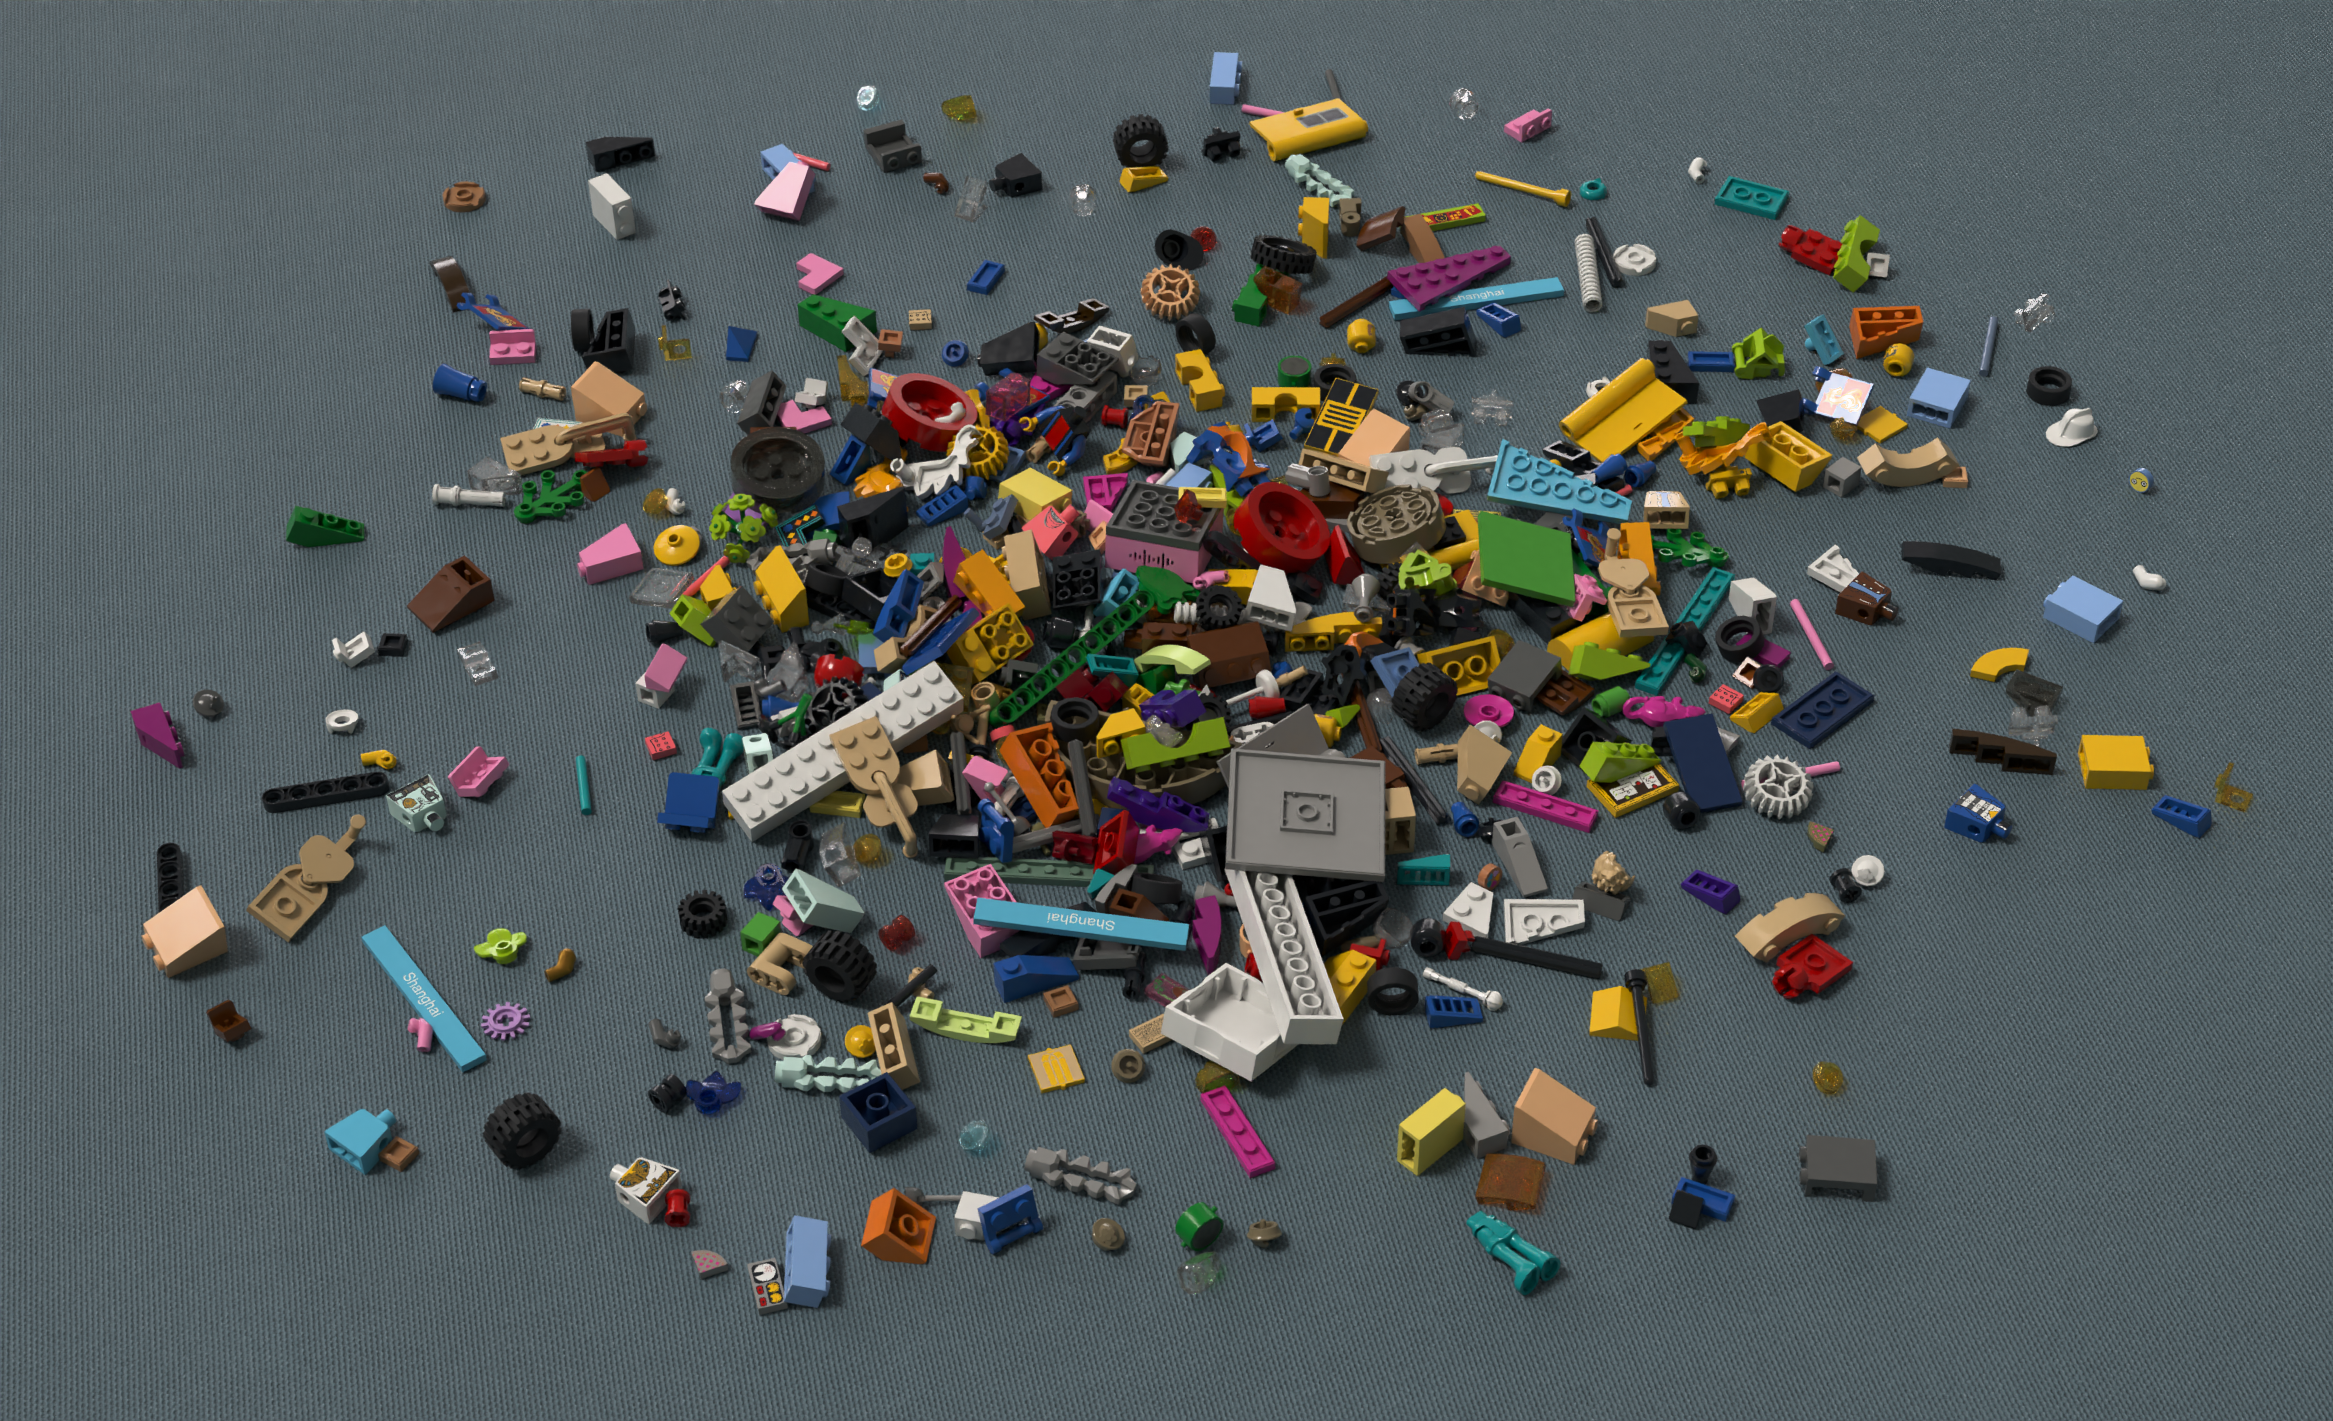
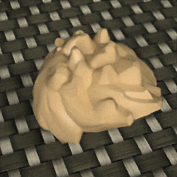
M1605 851L1595 860L1591 876L1593 883L1597 884L1598 889L1604 890L1606 893L1610 891L1616 895L1627 890L1633 884L1635 876L1631 878L1624 867L1615 860L1616 855Z

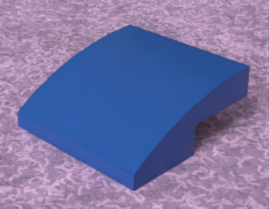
M849 491L825 495L803 505V509L806 510L816 504L826 523L806 534L807 539H813L814 531L822 532L823 529L840 530L837 506L850 502Z

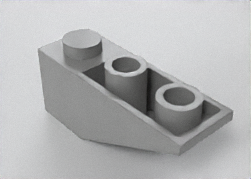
M1514 817L1495 822L1492 845L1523 898L1548 891L1531 840L1519 818Z
M1466 1072L1464 1078V1102L1466 1103L1464 1141L1476 1159L1506 1149L1510 1131L1506 1121L1501 1120L1496 1113L1493 1102L1487 1100L1483 1094L1481 1084L1475 1081L1469 1072Z

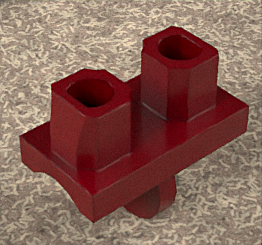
M1059 830L1052 832L1054 839L1052 857L1061 858L1067 862L1072 860L1087 864L1095 863L1098 838Z

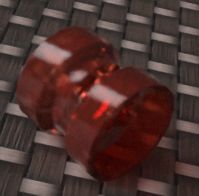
M903 915L897 916L892 920L891 925H885L878 931L881 942L890 951L897 950L901 947L903 941H909L916 935L914 926Z

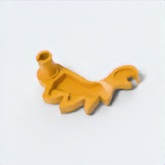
M1762 422L1750 429L1740 441L1726 446L1695 447L1691 438L1683 436V432L1678 433L1674 439L1683 453L1679 460L1682 466L1686 468L1688 474L1692 475L1700 471L1703 474H1707L1722 464L1728 467L1738 456H1745L1750 445L1764 441V437L1773 439V436L1767 424Z
M900 446L901 457L905 462L908 452L906 449L902 450ZM884 456V461L881 464L867 468L866 473L855 479L857 486L853 491L857 498L861 496L866 498L904 487L899 478L888 473L891 470L890 464L892 460Z

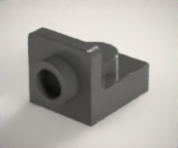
M1009 659L1006 666L1001 667L999 681L1003 682V687L1009 688L1011 685L1012 677L1016 681L1027 682L1037 673L1038 664Z

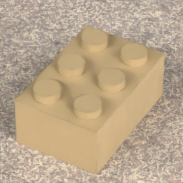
M1032 529L1004 536L1005 546L1002 547V554L1004 560L1008 563V565L1004 566L1007 579H1010L1009 585L1025 605L1022 614L1023 620L1052 614L1044 558Z

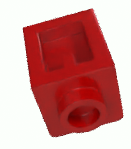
M1381 939L1378 949L1351 944L1350 950H1355L1376 959V971L1381 970L1383 965H1388L1390 950H1386V939Z

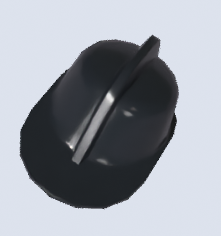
M1169 229L1161 232L1155 240L1156 254L1164 263L1172 264L1176 268L1180 265L1181 270L1188 268L1189 271L1200 266L1203 261V247L1193 237Z

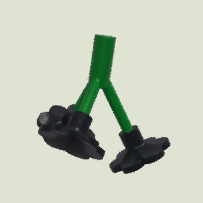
M804 693L796 711L780 720L777 718L772 721L770 717L761 714L758 717V728L762 733L768 735L769 741L773 744L776 743L777 746L790 750L814 735L806 731L804 718L813 697ZM796 717L793 732H790L788 740L778 741V729L782 727V724Z

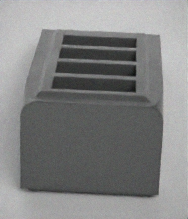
M754 681L730 685L738 730L758 726V717L761 715L758 697L755 693L756 689L753 686ZM752 696V698L741 699V700H738V699H737V698H741V697ZM754 703L753 705L739 707L742 704ZM755 710V712L740 714V712ZM751 717H756V718H757V719H754V720H749V721H743V722H742V719L751 718Z

